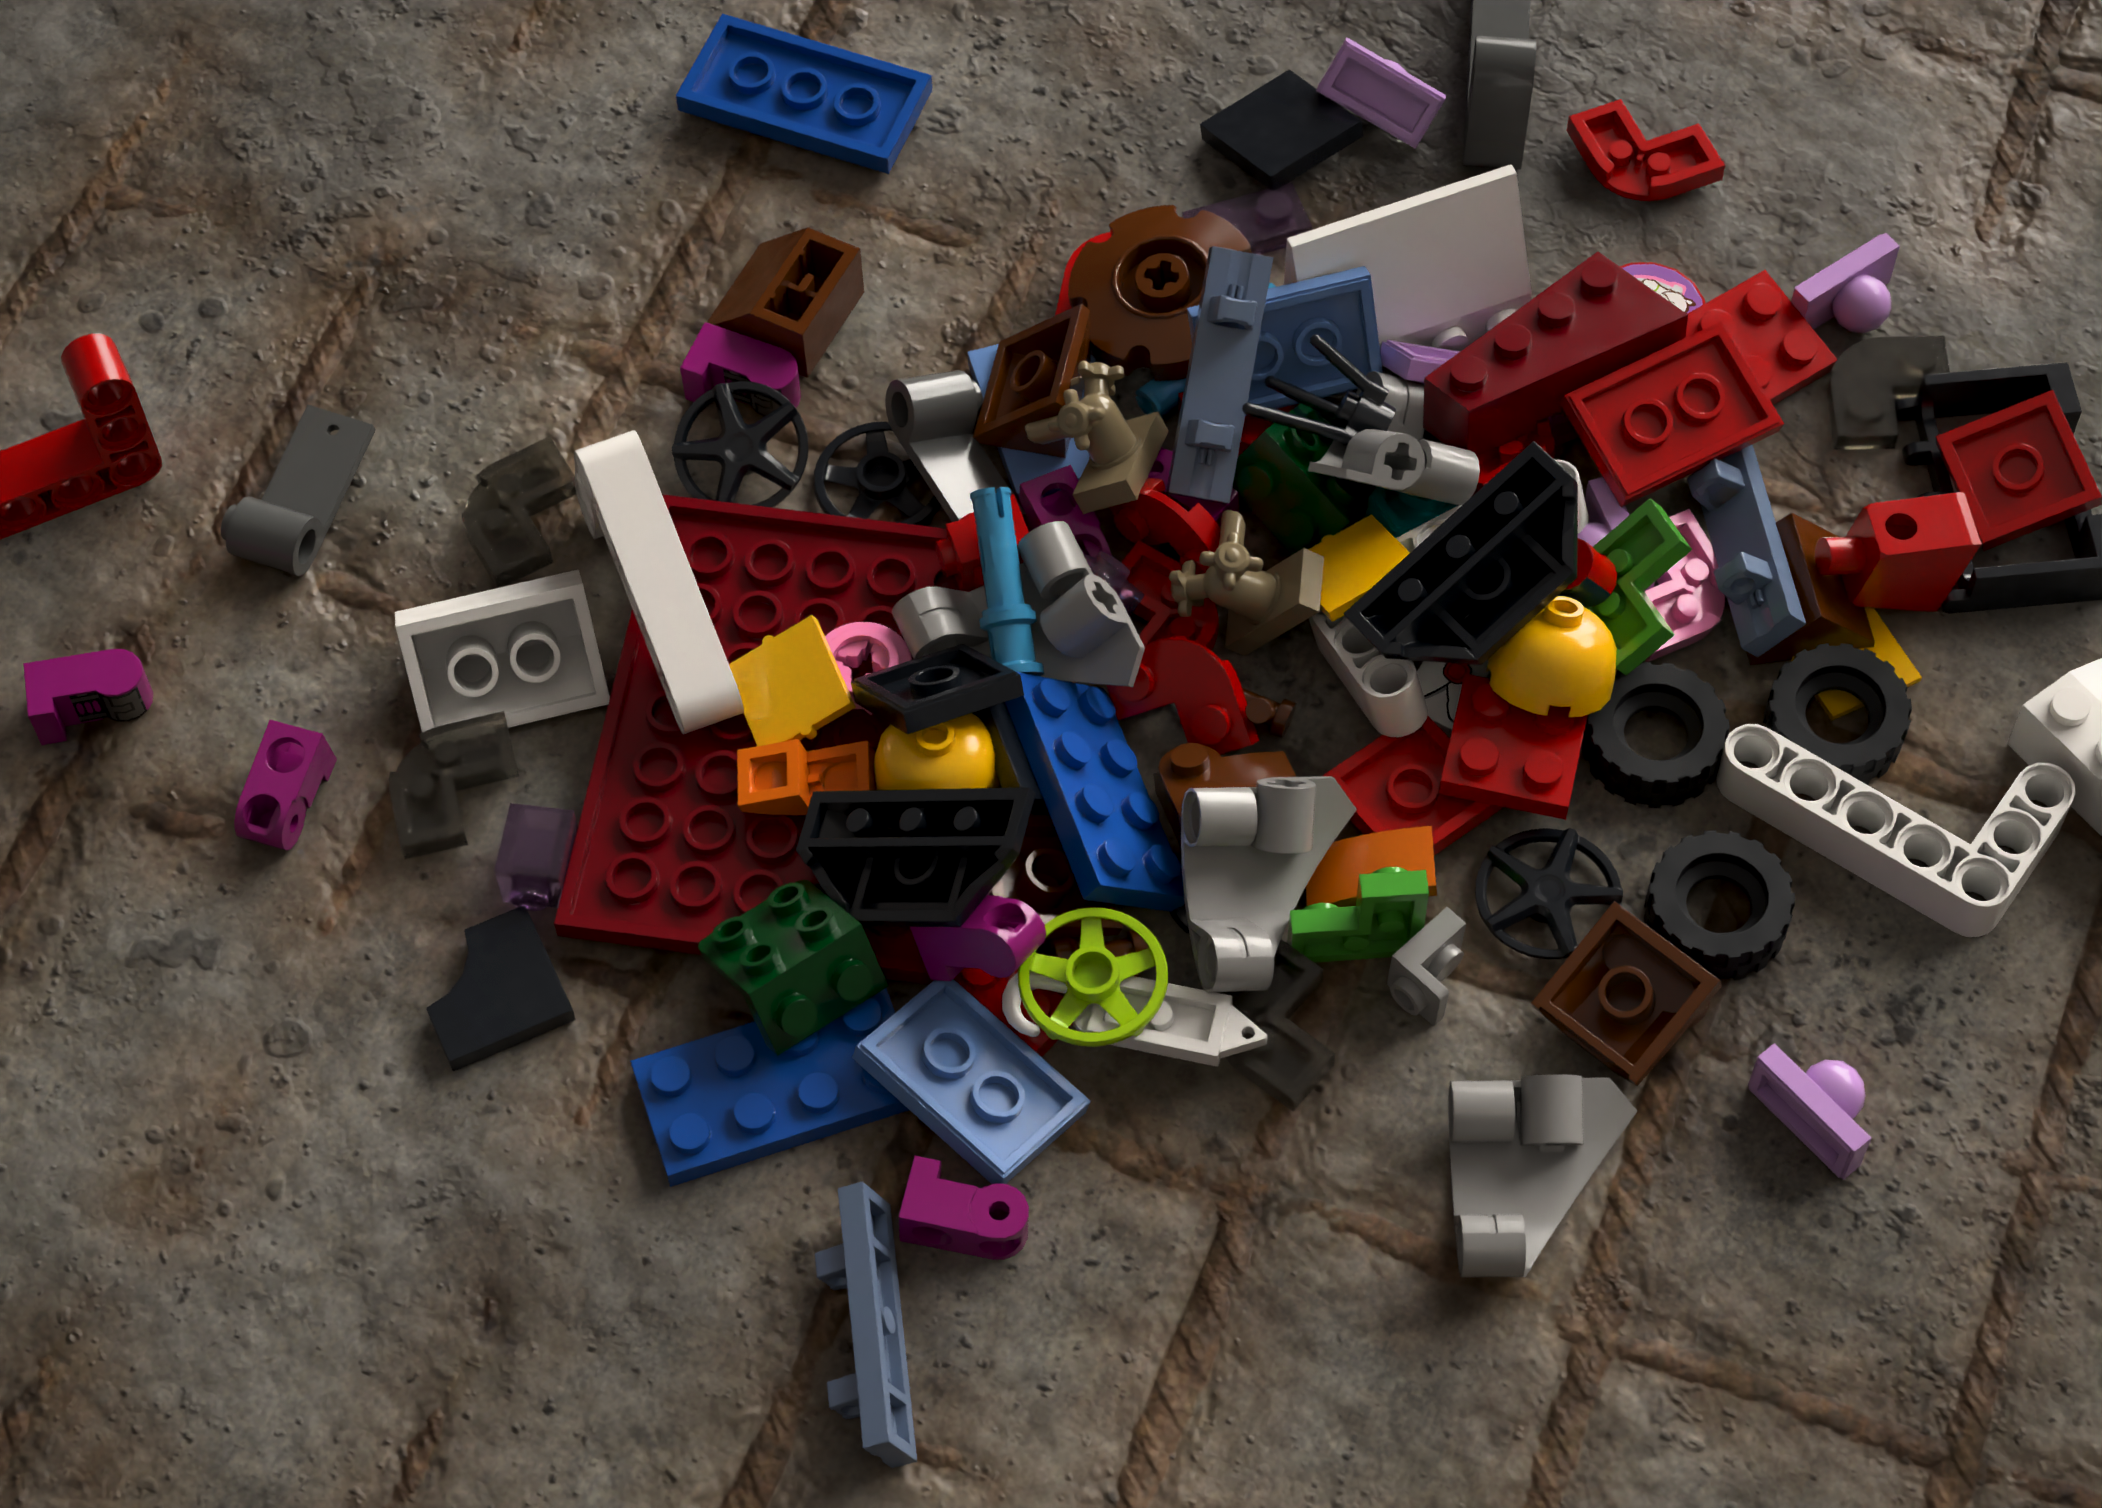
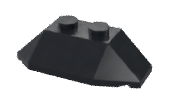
M1533 441L1343 613L1344 616L1386 659L1482 665L1577 579L1578 484L1576 480Z
M1029 787L813 792L796 851L805 864L811 868L828 897L860 922L863 927H961L998 885L1020 854L1036 793Z

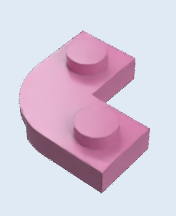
M1690 509L1672 515L1669 518L1692 550L1657 579L1658 586L1644 591L1675 635L1650 655L1645 662H1650L1703 639L1719 623L1724 610L1725 595L1718 589L1714 575L1718 564L1713 546Z

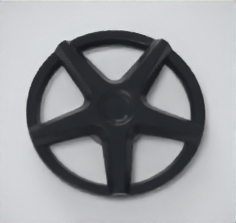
M749 381L719 383L695 400L683 415L672 446V454L678 476L685 489L693 498L713 500L695 484L688 470L686 460L717 461L721 464L722 470L714 501L733 503L744 475L757 473L782 487L770 498L757 504H752L772 508L787 498L799 483L807 464L809 451L807 430L795 406L777 390ZM733 394H756L770 399L780 407L754 424H747L741 416ZM715 402L721 425V434L716 438L687 442L689 431L696 418L707 406ZM791 421L798 438V456L793 472L770 455L767 448V442Z
M872 422L853 427L837 436L823 450L814 469L813 486L817 502L825 514L846 516L830 501L825 490L824 480L856 487L859 490V495L846 517L868 519L880 503L890 502L910 517L896 523L928 526L931 524L933 516L940 510L941 505L935 495L924 506L908 490L907 482L921 474L911 459L902 462L897 455L889 452L884 431H892L889 422ZM866 433L867 455L859 462L857 467L828 464L833 453L842 444L858 435Z
M1539 828L1516 833L1489 849L1477 874L1475 899L1483 922L1489 931L1503 944L1521 954L1534 958L1565 959L1579 945L1576 941L1570 917L1572 907L1574 905L1593 904L1609 905L1610 907L1614 901L1622 906L1623 889L1617 871L1609 858L1593 843L1579 836L1576 830L1571 828L1566 830ZM1531 843H1557L1545 867L1542 869H1535L1509 854L1510 851ZM1576 850L1585 854L1598 866L1606 879L1608 887L1577 883L1571 880L1570 870ZM1497 867L1521 887V894L1492 914L1488 906L1486 890L1489 876L1493 868ZM1531 917L1538 922L1548 924L1558 949H1542L1526 945L1511 937L1504 930L1521 920Z

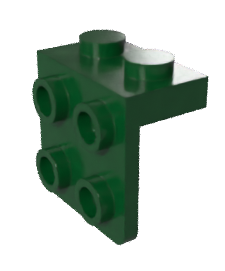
M1301 403L1289 412L1334 425L1332 424V417ZM1274 423L1238 457L1232 488L1239 492V498L1293 555L1303 548L1310 549L1321 543L1322 538L1326 535L1333 536L1342 531L1368 507V497L1375 489V486L1308 471L1310 462L1321 460L1334 440Z
M800 880L778 887L764 902L741 916L729 918L718 924L713 932L703 938L698 944L703 959L743 995L766 1046L777 1056L889 986L862 924L808 880Z

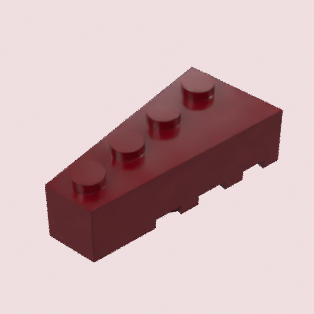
M1597 251L1424 378L1423 428L1446 445L1470 450L1476 456L1535 431L1536 422L1555 414H1562L1564 417H1567L1560 405L1564 395L1686 338L1688 314Z

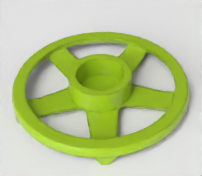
M1091 907L1076 909L1063 913L1045 924L1046 937L1059 927L1081 919L1080 949L1076 950L1069 959L1039 954L1035 950L1019 966L1018 987L1020 997L1032 1020L1044 1030L1049 1038L1053 1040L1059 1039L1078 1046H1105L1123 1041L1131 1036L1137 1037L1140 1035L1145 1026L1159 1011L1168 986L1166 957L1154 934L1144 924L1130 915L1107 908ZM1101 918L1113 920L1129 927L1145 941L1148 948L1115 957L1105 948ZM1156 966V982L1152 996L1144 1009L1137 1014L1120 990V983L1131 976ZM1030 971L1063 982L1067 986V992L1051 1018L1041 1010L1034 999L1030 987ZM1092 1003L1099 1004L1121 1025L1120 1027L1103 1032H1081L1068 1029L1085 1008Z

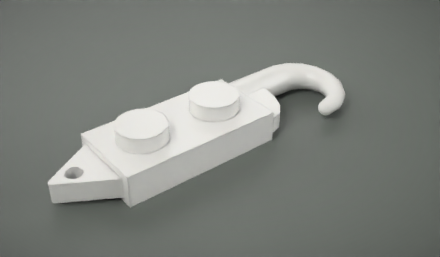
M1030 971L1031 990L1043 989L1066 994L1067 986L1063 982ZM1017 972L1008 981L1003 992L1002 1010L1008 1023L1019 1033L1036 1037L1040 1033V1027L1028 1021L1023 1016L1020 1008L1021 997ZM1131 976L1120 983V990L1137 1014L1144 1009L1152 996L1156 980ZM1168 983L1166 995L1159 1011L1145 1026L1143 1032L1137 1037L1131 1036L1110 1045L1218 1067L1221 1058L1266 1045L1267 1034L1233 1006L1231 995L1205 992V990ZM1097 1003L1088 1005L1072 1023L1076 1030L1081 1032H1103L1121 1026ZM1246 1033L1254 1035L1250 1039H1246L1243 1037V1035Z

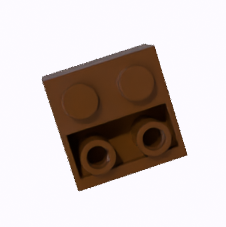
M808 227L760 243L707 323L785 349L796 359L798 374L808 378L864 293L861 250L856 246Z

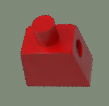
M1955 492L1877 502L1863 507L1845 537H1822L1818 540L1815 548V563L1821 575H1842L1849 601L1855 606L1934 612L1939 610L1982 544L1965 493Z

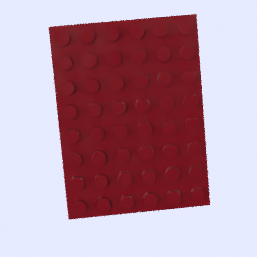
M662 494L729 664L762 645V640L765 636L771 635L775 637L810 615H813L818 620L824 636L845 624L872 622L892 629L903 638L892 615V609L900 599L909 593L925 587H943L960 590L955 575L950 577L944 576L936 552L935 542L947 538L946 528ZM633 609L616 671L554 926L557 936L701 955L698 948L699 942L710 935L718 924L729 918L741 916L764 902L778 887L800 880H808L826 894V892L819 884L811 868L805 864L796 851L806 815L742 812L738 807L737 750L757 746L744 713L683 735L666 697ZM869 653L867 660H863L858 668L849 667L852 671L853 681H855V678L864 676L866 673H874L871 653ZM852 709L818 729L814 739L809 740L805 737L800 742L806 751L868 740L876 752L881 734L890 724L873 713L870 715L864 709ZM863 927L886 979L926 985L934 981L929 978L910 927Z

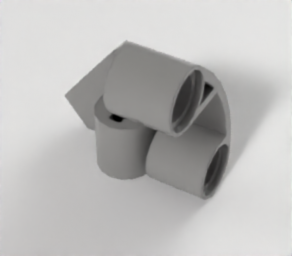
M1376 371L1369 372L1366 375L1367 378L1389 390L1384 402L1396 408L1388 430L1365 429L1356 433L1348 445L1334 440L1321 460L1310 462L1308 471L1453 505H1463L1475 492L1479 480L1480 467L1476 454L1467 449L1423 439L1425 430L1423 428V383L1405 380L1404 378ZM1358 388L1356 394L1359 395L1362 391Z
M1054 521L1033 529L1020 540L1017 548L1023 560V563L1020 564L1025 604L1032 605V610L1036 611L1037 621L1031 626L1036 662H1040L1044 666L1045 674L1041 675V677L1067 682L1133 687L1145 647L1116 591L1105 580L1092 573L1068 523ZM984 585L970 592L943 587H925L909 593L894 605L892 615L913 659L960 644H965L991 658L988 633L980 629L979 619L982 618L981 612L987 609Z
M1332 776L1273 777L1259 779L1256 787L1189 788L1185 792L1181 812V858L1184 900L1192 951L1198 976L1205 992L1267 990L1270 987L1274 973L1275 953L1289 921L1290 910L1295 909L1318 864L1357 810Z
M1579 1075L1523 1076L1521 1080L1450 1081L1448 1091L1450 1175L1460 1277H1526L1581 1190L1637 1113L1636 1108L1611 1078H1582Z

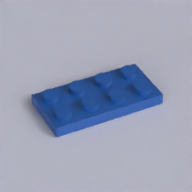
M721 14L677 92L676 101L678 111L889 174L933 90L932 75Z
M1017 672L1021 675L1024 696L1006 701L1005 704L1083 899L1170 912L1183 906L1185 900L1181 864L1177 856L1172 852L1159 820L1158 809L1150 799L1137 768L1136 756L1127 744L1115 715L1114 703L1107 695L1105 689Z
M883 989L778 1056L766 1046L756 1022H751L631 1060L632 1070L670 1187L908 1111L909 1109L852 1058L856 1045L895 1014L887 989Z

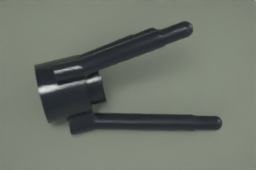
M1318 334L1311 336L1310 343L1362 391L1359 395L1349 390L1338 406L1274 376L1266 377L1264 383L1268 388L1332 417V424L1334 425L1248 402L1242 407V411L1246 415L1339 441L1345 445H1348L1356 433L1365 429L1387 431L1396 412L1394 406L1384 402L1389 390L1367 378L1336 348H1333Z

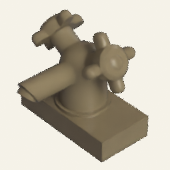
M1081 361L1078 364L1080 376L1071 379L1070 389L1066 390L1063 394L1065 405L1060 409L1058 415L1025 425L1027 438L1034 443L1043 445L1066 438H1074L1077 449L1087 450L1089 461L1072 494L1082 513L1086 514L1137 500L1139 492L1151 471L1169 431L1159 412L1129 420L1124 419L1116 403L1109 397L1115 395L1114 381L1124 378L1122 366L1110 367L1101 362L1089 363ZM1084 390V397L1079 401L1077 391Z
M1225 510L1221 518L1219 547L1215 552L1204 551L1199 557V562L1202 565L1210 567L1206 570V573L1195 575V562L1193 560L1184 562L1182 571L1175 570L1169 575L1171 593L1174 601L1178 604L1177 612L1181 617L1191 616L1192 606H1203L1204 599L1206 598L1229 609L1225 648L1246 656L1320 612L1324 556L1303 548L1269 570L1262 571L1263 560L1259 557L1249 556V552L1244 547L1246 525L1243 517L1237 511Z

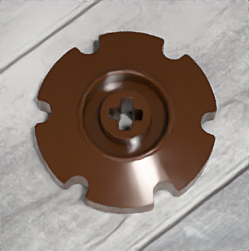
M1175 205L1140 209L1109 224L1110 239L1102 243L1088 242L1081 250L1069 278L1068 297L1070 305L1073 308L1083 304L1090 310L1091 355L1099 362L1105 363L1110 367L1122 366L1125 376H1129L1137 368L1145 367L1152 370L1155 381L1184 379L1187 376L1192 348L1187 308L1197 306L1200 303L1209 248L1216 246L1252 253L1251 246L1235 226L1222 217L1206 210H1201L1194 217L1182 218L1178 216Z

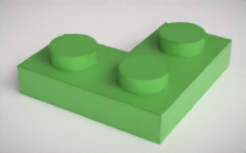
M1651 498L1593 546L1598 553L1605 555L1615 565L1617 582L1612 594L1603 603L1585 608L1597 615L1612 633L1617 648L1616 669L1626 676L1675 635L1644 590L1692 550L1663 508Z
M1385 867L1374 871L1372 874H1359L1356 906L1337 907L1331 903H1315L1302 910H1290L1287 938L1290 964L1392 957L1395 952L1424 927L1429 898L1426 870L1407 871L1400 867Z

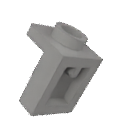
M1448 907L1443 909L1392 955L1387 981L1390 992L1400 1007L1411 1015L1416 1016L1420 1014L1433 1026L1444 1017L1449 997V991L1441 981L1454 971L1464 956L1461 946L1466 923Z

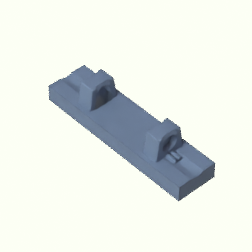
M1216 246L1209 248L1166 493L1223 504L1230 503L1245 420V413L1242 411V407L1248 402L1274 257ZM1236 322L1244 325L1245 330L1216 325L1215 323Z
M1750 445L1721 460H1711L1708 465L1692 473L1687 480L1692 496L1701 504L1718 568L1714 571L1718 589L1728 599L1741 648L1758 658L1803 627L1806 621L1753 445Z
M862 1181L838 1188L843 1243L815 1253L817 1278L829 1285L832 1290L848 1289L856 1373L827 1382L829 1408L841 1414L844 1419L860 1417L863 1449L872 1455L881 1457L882 1462L891 1468L917 1462L891 1206Z

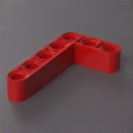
M104 334L81 336L68 344L61 355V363L84 419L0 451V540L140 486L153 479L159 473L162 467L160 453L132 380L114 341L109 336Z

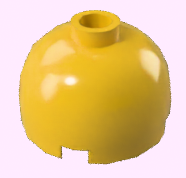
M1557 596L1488 658L1486 672L1491 671L1489 684L1493 691L1511 705L1548 716L1550 705L1570 707L1568 717H1582L1601 710L1610 700L1615 681L1617 648L1612 633L1597 615L1583 607L1575 599Z
M972 713L910 734H906L890 724L881 734L873 764L877 790L1000 788L995 771V752L991 735L981 719Z

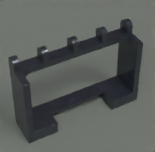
M2068 362L1923 375L1917 396L1895 400L1891 404L1893 418L1897 421L1915 420L1920 437V442L1907 444L1902 449L1904 461L1910 466L1927 465L1933 492H1926L1918 497L1954 493L1949 472L1936 445L1935 436H1938L1939 432L1935 418L1991 414L2053 390L2074 434L2082 410ZM2090 509L2064 519L2075 559L1974 568L1971 560L1957 581L1958 589L1951 590L1942 603L1943 612L1952 614L2102 600V514L2092 515Z

